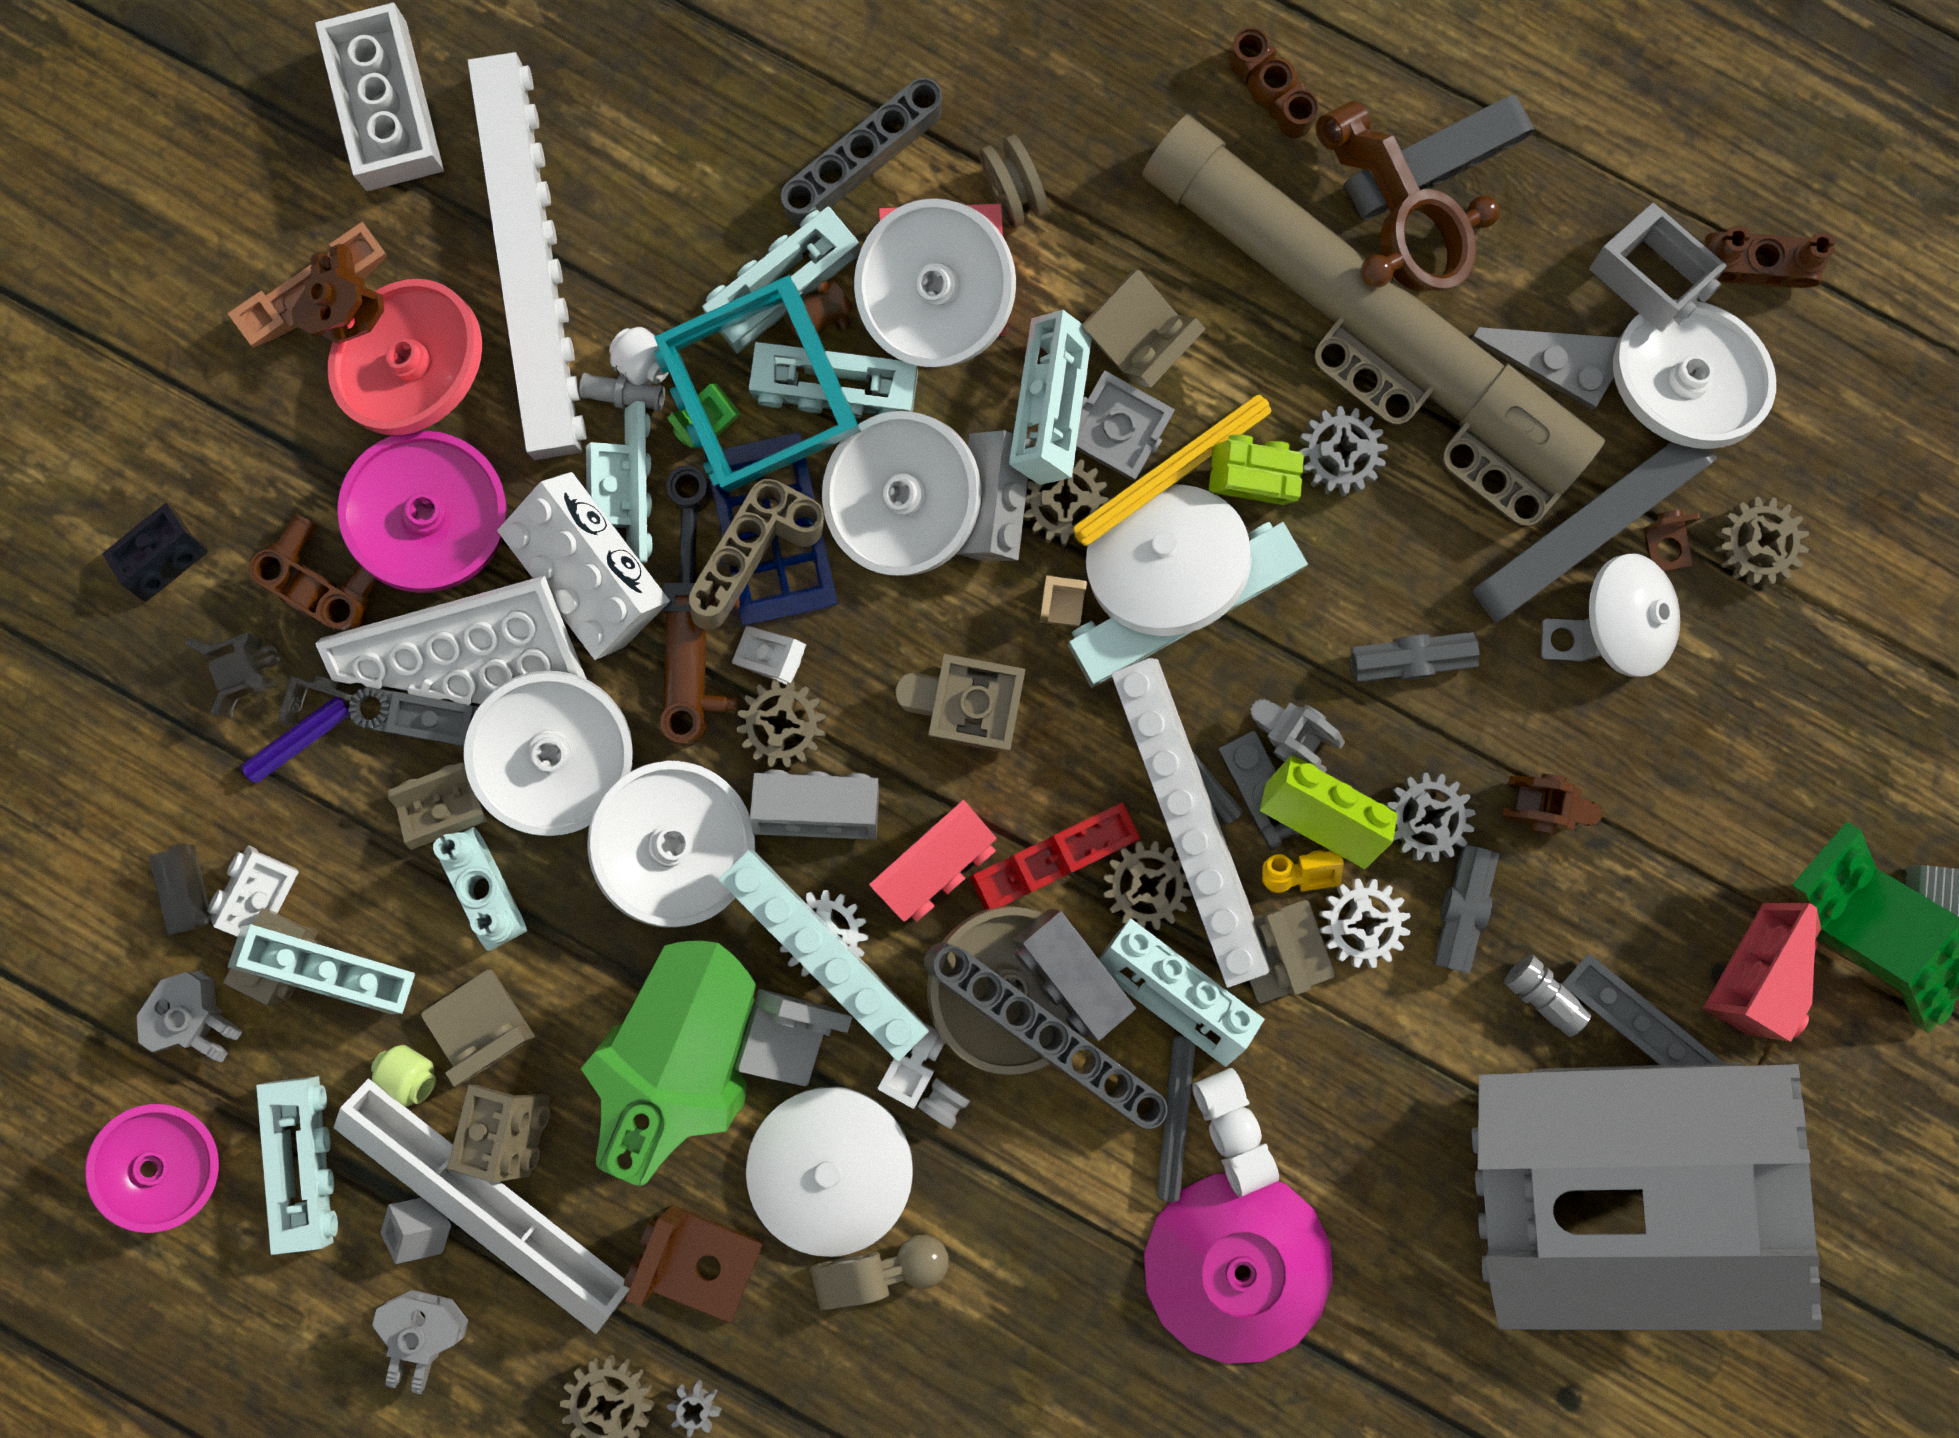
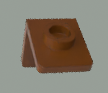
M1672 510L1658 514L1657 521L1643 528L1649 559L1655 562L1663 572L1692 566L1693 561L1686 526L1701 519L1700 513L1683 515L1682 510ZM1663 539H1672L1679 545L1680 554L1675 561H1665L1659 556L1658 545Z

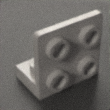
M759 989L735 1069L742 1073L807 1086L823 1035L830 1036L832 1029L848 1033L852 1016L828 1005Z

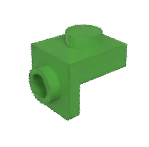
M717 383L709 384L698 395L716 437L720 436L742 415ZM687 410L672 412L667 418L674 427L675 436L683 444L692 449L696 448L687 430V426L692 424Z

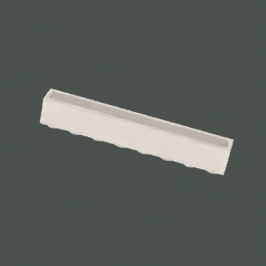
M1148 658L1112 672L1111 675L1227 988L1266 975L1273 967L1158 659Z
M367 1079L340 1108L334 1129L595 1334H597L629 1292L630 1288L623 1286L624 1278L500 1181L489 1182L447 1169L453 1144L397 1100L393 1099L370 1079Z

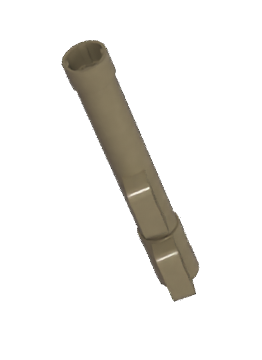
M1185 115L1157 147L1142 172V178L1176 205L1183 204L1335 323L1319 343L1315 352L1316 366L1324 375L1390 425L1406 423L1413 417L1428 397L1460 421L1458 423L1460 428L1442 451L1441 461L1444 468L1510 521L1518 525H1532L1541 520L1558 498L1593 460L1603 446L1605 439L1510 364L1506 366L1501 364L1393 278L1386 286L1381 288H1372L1366 285L1360 275L1361 265L1366 257L1225 148L1226 143L1191 115ZM1331 345L1340 347L1345 354L1344 362L1335 368L1326 366L1321 358L1323 350ZM1368 370L1375 375L1377 383L1375 389L1371 392L1363 393L1355 388L1353 378L1359 371ZM1400 395L1406 399L1408 411L1405 416L1394 418L1387 413L1385 404L1389 397ZM1457 445L1468 447L1472 454L1470 464L1463 469L1455 467L1450 461V452ZM1490 470L1500 472L1504 479L1502 489L1494 494L1487 492L1482 485L1484 474ZM1523 495L1530 496L1536 505L1534 514L1526 519L1520 518L1514 509L1516 500Z

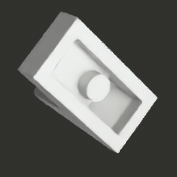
M746 626L732 664L767 678L777 679L778 682L787 685L788 682L791 683L794 679L806 644L793 638Z

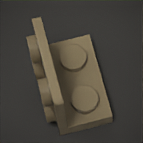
M1133 270L1082 324V329L1131 384L1150 388L1205 330V327L1196 317L1178 315L1140 270Z
M492 969L484 971L421 1013L426 1025L453 1066L445 1074L454 1087L468 1082L535 1038V1035Z
M468 1085L447 1169L489 1182L529 1177L539 1161L540 1150L538 1144L541 1133L547 1126L550 1118V1108L548 1107L550 1096L544 1094L510 1095L479 1085Z

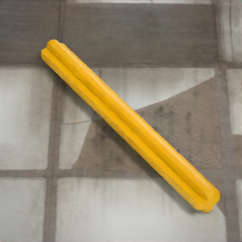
M1255 395L1074 525L1073 532L1077 540L1084 546H1089L1211 458L1212 448L1215 444L1228 440L1230 435H1243L1271 413L1267 399H1264L1261 395Z

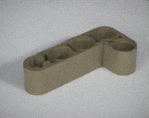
M763 479L757 482L750 490L691 589L689 604L690 615L694 624L706 630L715 629L723 624L775 535L801 547L816 544L823 532L824 515L820 504L779 481ZM769 498L778 502V506L773 509L762 508L758 504L761 500ZM801 517H807L812 519L815 524L809 528H802L796 525L795 521ZM744 532H753L759 536L752 543L743 542L738 537ZM731 565L736 567L739 572L735 576L725 577L719 574L718 570L723 566ZM714 588L717 591L715 594L716 607L710 605L706 610L701 609V604L708 605L714 596Z

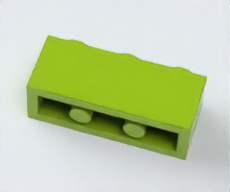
M1293 754L1266 782L1260 806L1261 812L1363 869H1366L1393 843L1398 814L1384 804L1376 802L1353 789L1350 785L1335 779L1319 770L1313 764L1307 763Z

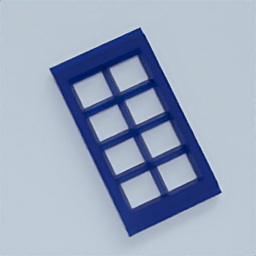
M800 432L726 448L722 449L731 471H735L801 442L802 439ZM805 457L792 463L797 483L786 486L815 500ZM764 476L761 477V478H758V479H757V482H759V481L765 479ZM712 484L722 535L724 536L734 519L732 507L742 505L748 494L729 498V493L722 489L720 484L715 486ZM769 499L761 500L763 508L771 509ZM802 517L797 519L795 524L799 527L806 526L809 528L815 522L810 518ZM744 532L738 538L742 541L759 536L753 532ZM823 533L818 542L811 545L812 551L784 558L781 555L778 537L775 535L771 542L774 560L759 563L753 574L777 569L782 594L752 600L749 584L747 583L739 596V612L743 626L837 606L838 600ZM814 560L819 586L790 592L784 567ZM729 565L731 576H735L739 570Z

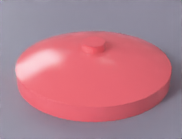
M406 279L377 289L375 292L383 295L385 311L372 331L341 344L332 342L328 359V380L333 397L345 414L359 425L375 433L404 435L432 426L448 415L461 402L473 384L479 369L482 355V336L475 314L467 303L450 288L426 279ZM352 318L350 323L347 324L348 328L354 325L355 318Z

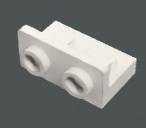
M249 845L243 854L237 852L227 871V875L231 876L225 890L218 889L208 907V912L212 914L210 920L213 927L238 937L241 926L253 925L261 908H268L278 913L299 871L292 866L259 853L256 848Z

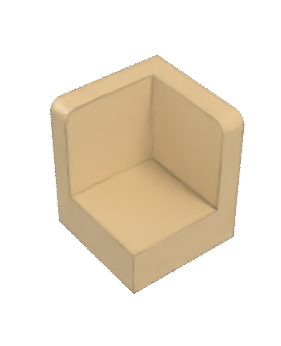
M1046 576L1039 623L1079 628L1087 581Z

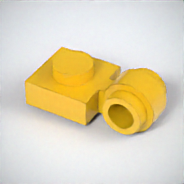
M1317 850L1307 855L1299 856L1298 864H1294L1285 855L1276 854L1264 862L1262 881L1269 890L1275 893L1285 892L1295 885H1299L1301 892L1336 887L1342 882L1344 862L1342 856L1333 851Z

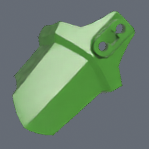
M684 941L665 945L624 1023L612 1027L581 1067L582 1072L601 1098V1126L596 1165L603 1172L633 1185L642 1186L646 1184L663 1161L687 1137L726 1132L735 1116L744 1107L747 1083L741 1073L735 1069V1064L755 1003L753 995L756 984L740 961L719 943ZM642 1113L648 1116L650 1123L647 1128H640L636 1124L635 1117L637 1114ZM627 1150L632 1152L630 1155L632 1166L630 1168H624L618 1160L619 1155Z

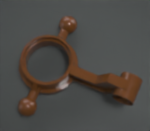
M1350 101L1320 116L1316 122V134L1320 143L1325 148L1335 151L1340 164L1370 170L1391 211L1381 228L1380 246L1382 255H1371L1361 265L1360 275L1363 282L1369 287L1381 288L1386 286L1394 277L1403 286L1417 292L1442 291L1462 283L1470 274L1476 257V240L1472 227L1488 228L1498 220L1500 208L1497 201L1485 195L1476 197L1471 201L1465 213L1461 206L1449 195L1434 189L1420 190L1394 135L1370 131L1369 114L1366 108L1357 101ZM1412 211H1419L1428 216L1437 225L1444 238L1447 250V263L1445 271L1441 276L1432 275L1424 271L1416 264L1409 253L1405 240V225Z

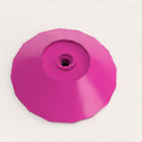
M1214 1173L1181 1189L1179 1201L1169 1202L1156 1217L1144 1251L1146 1292L1162 1326L1190 1351L1225 1364L1264 1362L1296 1346L1321 1318L1333 1283L1331 1243L1315 1210L1287 1184L1279 1181L1241 1198L1233 1191L1226 1173ZM1240 1265L1249 1267V1274L1244 1279L1235 1277V1270Z

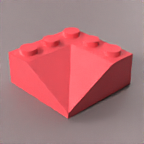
M1763 903L1702 1009L1747 1035L1789 1042L1792 1041L1793 1037H1798L1808 1024L1809 1016L1806 1014L1812 1005L1814 956L1818 946L1816 938L1821 931L1817 907L1810 903Z

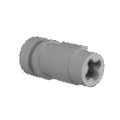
M1533 954L1525 956L1510 970L1504 980V984L1513 993L1519 994V998L1524 1003H1532L1543 1017L1554 1027H1558L1568 1037L1579 1033L1589 1022L1591 1013L1568 989L1553 979V972L1546 967L1543 968L1544 965Z

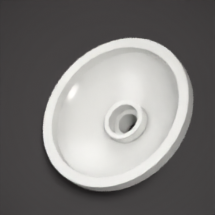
M1620 555L1604 564L1594 580L1589 600L1590 627L1596 646L1605 661L1614 670L1623 675L1642 677L1654 674L1671 657L1679 636L1680 609L1673 585L1662 569L1651 559L1643 555Z

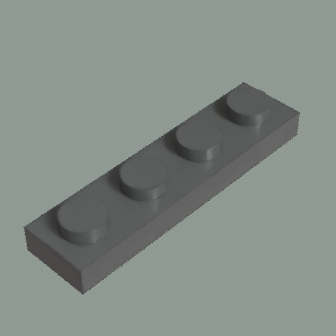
M1589 953L1562 983L1577 999L1658 1065L1724 1063Z

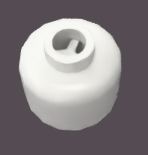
M643 327L624 329L611 342L609 349L611 366L630 383L635 385L658 384L669 373L663 374L654 353L659 347L654 338L655 335Z

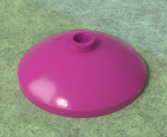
M142 1105L117 1115L96 1135L86 1157L85 1184L93 1205L111 1223L133 1232H161L188 1221L206 1204L217 1181L219 1158L212 1135L206 1126L194 1115L171 1105ZM145 1161H150L155 1166V1172L151 1177H145L141 1174L140 1167Z

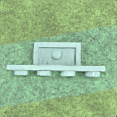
M635 401L626 407L624 411L625 445L593 442L586 445V491L614 527L626 528V544L643 565L647 563V558L650 557L652 552V537L650 533H647V518L651 513L652 500L650 494L646 493V478L651 470V458L646 453V438L650 432V416L645 413V402Z

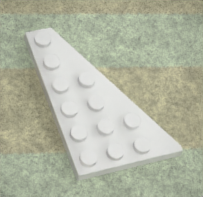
M545 576L322 637L315 643L332 681L349 684L358 682L366 687L376 689L385 686L406 690L411 695L438 700L450 699L455 703L466 705L471 703L481 704L497 687L514 677L526 673L561 671L586 679Z

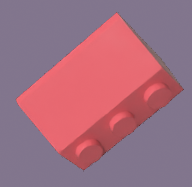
M963 799L869 885L904 922L912 917L917 923L935 906L930 901L931 898L941 889L948 895L965 879L960 873L972 861L979 867L996 851L991 844L997 838Z

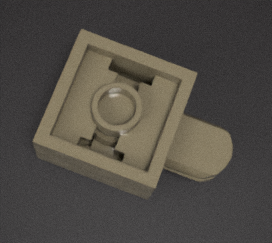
M944 654L940 677L920 673L906 674L897 684L896 697L900 707L905 711L932 716L928 734L929 739L1010 754L1026 669Z

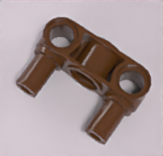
M1740 225L1729 228L1727 232L1710 233L1705 236L1704 246L1727 265L1716 279L1717 281L1790 288H1812L1821 285L1823 269L1827 265L1828 257L1835 250V248H1831L1835 244V239L1827 232H1818L1812 238L1750 234L1746 227ZM1755 254H1764L1768 257L1771 266L1764 267L1760 265L1756 260Z
M295 513L278 542H272L270 546H267L265 550L258 552L252 558L249 565L252 579L279 596V599L330 628L344 632L362 627L366 621V611L369 608L367 605L370 600L367 598L378 580L358 565L347 584H341L338 588V585L303 564L300 565L299 563L302 559L298 556L318 525ZM280 562L281 572L279 576L269 580L267 577L268 568L271 564ZM348 603L350 606L349 617L345 621L338 623L335 618L336 610L340 605Z

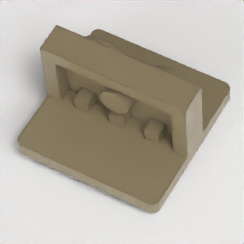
M1302 900L1254 917L1273 967L1266 975L1249 980L1258 1003H1264L1287 994L1298 995L1311 990L1310 986L1334 978L1335 973L1311 906L1307 900Z

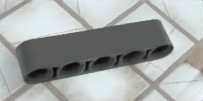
M918 78L912 81L789 180L781 192V202L787 219L793 224L800 226L802 220L815 210L821 212L828 206L830 208L833 207L936 124L942 114V94L939 85L928 78ZM921 97H928L934 101L933 105L928 108L917 107L914 102ZM894 121L904 126L897 133H888L883 129L887 123ZM861 146H866L873 150L870 156L861 159L855 157L852 153ZM829 171H836L842 175L839 181L831 184L825 183L821 178ZM798 196H806L811 200L802 209L793 208L790 205L791 201Z
M1514 94L1407 147L1401 152L1419 189H1430L1522 142L1535 132V127L1517 95ZM1364 169L1344 183V188L1362 221L1369 220L1389 210L1370 170Z

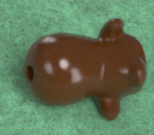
M829 278L826 281H821L817 285L818 292L816 294L808 293L801 297L818 335L833 320H835L840 330L846 331L848 329V314L854 309L844 291L834 280ZM786 309L785 323L791 333L799 338Z

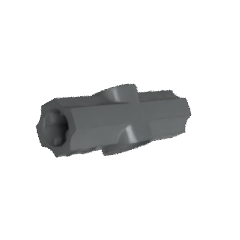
M1474 632L1448 634L1438 637H1430V634L1396 638L1393 639V642L1352 647L1350 648V667L1355 683L1380 681L1397 677L1401 681L1435 676V673L1479 667L1480 653Z
M1469 845L1462 847L1453 885L1447 889L1441 907L1440 920L1443 922L1433 965L1470 974L1480 932L1485 930L1491 914L1492 897L1489 895L1499 853Z

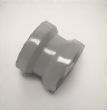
M936 1078L932 1083L933 1091L928 1098L921 1100L918 1107L939 1123L952 1129L956 1123V1114L960 1109L966 1108L970 1100L946 1082Z

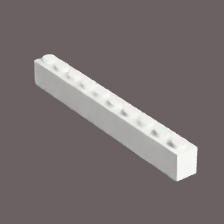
M516 52L469 59L468 65L526 452L534 460L582 453L581 440H586L587 435L583 416H577L575 401L581 399L579 383L576 376L571 377L569 362L574 361L575 356L571 338L564 335L563 323L569 322L566 301L558 296L557 284L563 283V276L559 260L553 259L551 245L557 244L554 223L552 220H547L545 206L551 205V197L547 182H541L539 168L545 167V158L541 143H535L533 129L539 128V118L535 104H529L528 91L534 89L532 74L528 65H522Z

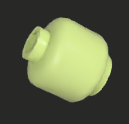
M406 1045L394 1046L388 1051L381 1052L371 1066V1071L373 1072L371 1081L404 1107L420 1104L425 1101L435 1086L436 1077L434 1075L433 1063Z

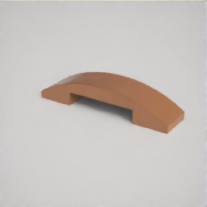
M363 222L329 244L330 247L341 243L350 249L352 261L354 262L355 276L363 279L369 276L387 257L385 251ZM311 265L267 295L261 290L227 313L253 348L297 328L293 325L292 308L305 289L304 280L312 278Z

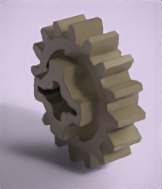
M1082 459L1073 467L1072 478L1058 481L1051 490L1040 492L1045 484L1039 485L1036 482H1027V491L1031 495H1026L1025 506L1031 509L1024 513V521L1035 520L1036 523L1032 528V533L1035 535L1042 530L1047 532L1045 542L1048 544L1053 540L1054 536L1060 537L1062 547H1066L1069 537L1074 536L1078 544H1081L1073 532V518L1080 512L1087 513V511H1090V515L1109 501V498L1100 496V493L1106 490V482L1095 483L1094 480L1098 470L1095 468L1088 473L1083 471L1084 460ZM1073 478L1081 481L1089 491H1081L1073 483ZM1064 485L1066 486V494H1068L1069 500L1075 501L1070 504L1066 518L1063 516L1061 503L1054 502L1060 499ZM1041 512H1049L1057 520V526L1048 522Z
M1755 497L1748 501V505L1742 502L1733 507L1735 514L1729 513L1723 516L1721 520L1728 527L1716 531L1715 535L1724 539V544L1716 547L1715 550L1719 553H1726L1728 558L1721 565L1723 568L1730 565L1736 568L1732 576L1735 580L1746 574L1748 575L1747 585L1753 586L1762 580L1764 586H1770L1776 583V578L1780 581L1786 580L1791 577L1790 570L1794 571L1802 567L1803 564L1797 556L1808 553L1809 548L1801 545L1800 540L1809 536V532L1798 530L1797 525L1802 522L1803 518L1798 516L1792 519L1789 516L1792 508L1790 504L1778 509L1777 498L1772 497L1763 504L1760 497ZM1764 517L1769 518L1776 523L1768 522ZM1763 536L1766 543L1761 547L1758 540ZM1747 560L1758 562L1760 567L1753 565Z
M773 679L771 684L772 690L766 691L759 684L756 686L759 694L756 699L745 696L744 699L750 705L748 711H738L737 715L746 720V725L737 727V732L739 734H748L749 738L743 742L742 746L745 749H750L754 746L757 748L753 756L755 760L759 761L767 755L769 767L774 768L778 759H782L785 767L791 768L793 757L797 756L800 761L805 763L807 758L804 751L810 749L817 752L819 750L813 740L815 737H825L826 732L817 728V723L827 719L825 714L815 713L814 711L821 705L818 698L810 701L807 700L810 693L808 687L805 686L799 692H796L794 680L791 683L788 682L786 688H781L778 680ZM778 698L776 706L768 711L760 710L766 702ZM796 701L804 706L809 722L800 720L794 712ZM782 714H786V719L800 728H784L781 734H777V728L764 720H779ZM755 726L766 730L769 735L768 747L764 746L758 739ZM797 736L804 738L796 747L784 751L788 741Z
M1140 841L1135 843V853L1133 854L1125 848L1120 850L1121 857L1123 858L1121 863L1115 860L1109 861L1108 864L1115 872L1114 875L1103 876L1105 882L1112 884V889L1104 892L1103 896L1106 898L1114 897L1116 903L1109 910L1111 913L1122 910L1124 915L1122 916L1121 923L1124 925L1130 918H1134L1136 923L1143 928L1146 921H1150L1153 929L1159 930L1160 919L1164 918L1170 924L1175 922L1174 915L1172 914L1174 909L1181 912L1186 911L1187 908L1180 900L1181 897L1192 896V891L1183 888V882L1188 880L1186 875L1181 874L1179 870L1182 867L1181 861L1177 860L1174 862L1170 859L1173 855V848H1167L1162 854L1158 852V842L1153 841L1149 851H1145ZM1152 858L1162 862L1164 865L1157 870L1145 868L1139 859ZM1126 869L1131 877L1129 889L1121 895L1120 880ZM1163 874V877L1157 880V884L1153 887L1155 894L1152 897L1148 893L1137 894L1132 898V895L1142 885L1139 879L1142 875L1146 879H1150ZM1173 878L1174 894L1171 901L1168 902L1164 895L1166 882ZM1138 902L1149 903L1156 913L1143 914L1130 907Z
M609 1355L603 1366H601L596 1357L592 1358L589 1362V1372L582 1366L578 1367L574 1372L578 1382L568 1380L564 1386V1389L572 1395L566 1396L560 1401L561 1407L570 1409V1412L562 1419L563 1424L574 1423L576 1426L570 1435L571 1438H576L581 1434L586 1438H626L625 1436L628 1438H638L641 1433L637 1426L646 1427L650 1421V1418L643 1412L651 1410L654 1406L653 1400L644 1398L652 1389L651 1383L641 1385L639 1382L644 1371L639 1369L633 1374L628 1371L630 1367L629 1359H626L620 1366H616L614 1355ZM611 1377L621 1380L626 1385L622 1386L612 1381ZM590 1382L589 1390L591 1397L580 1404L583 1388ZM603 1396L606 1401H618L611 1411L608 1406H596ZM634 1403L633 1416L625 1425L623 1411ZM591 1421L601 1426L603 1430L594 1427L589 1422Z

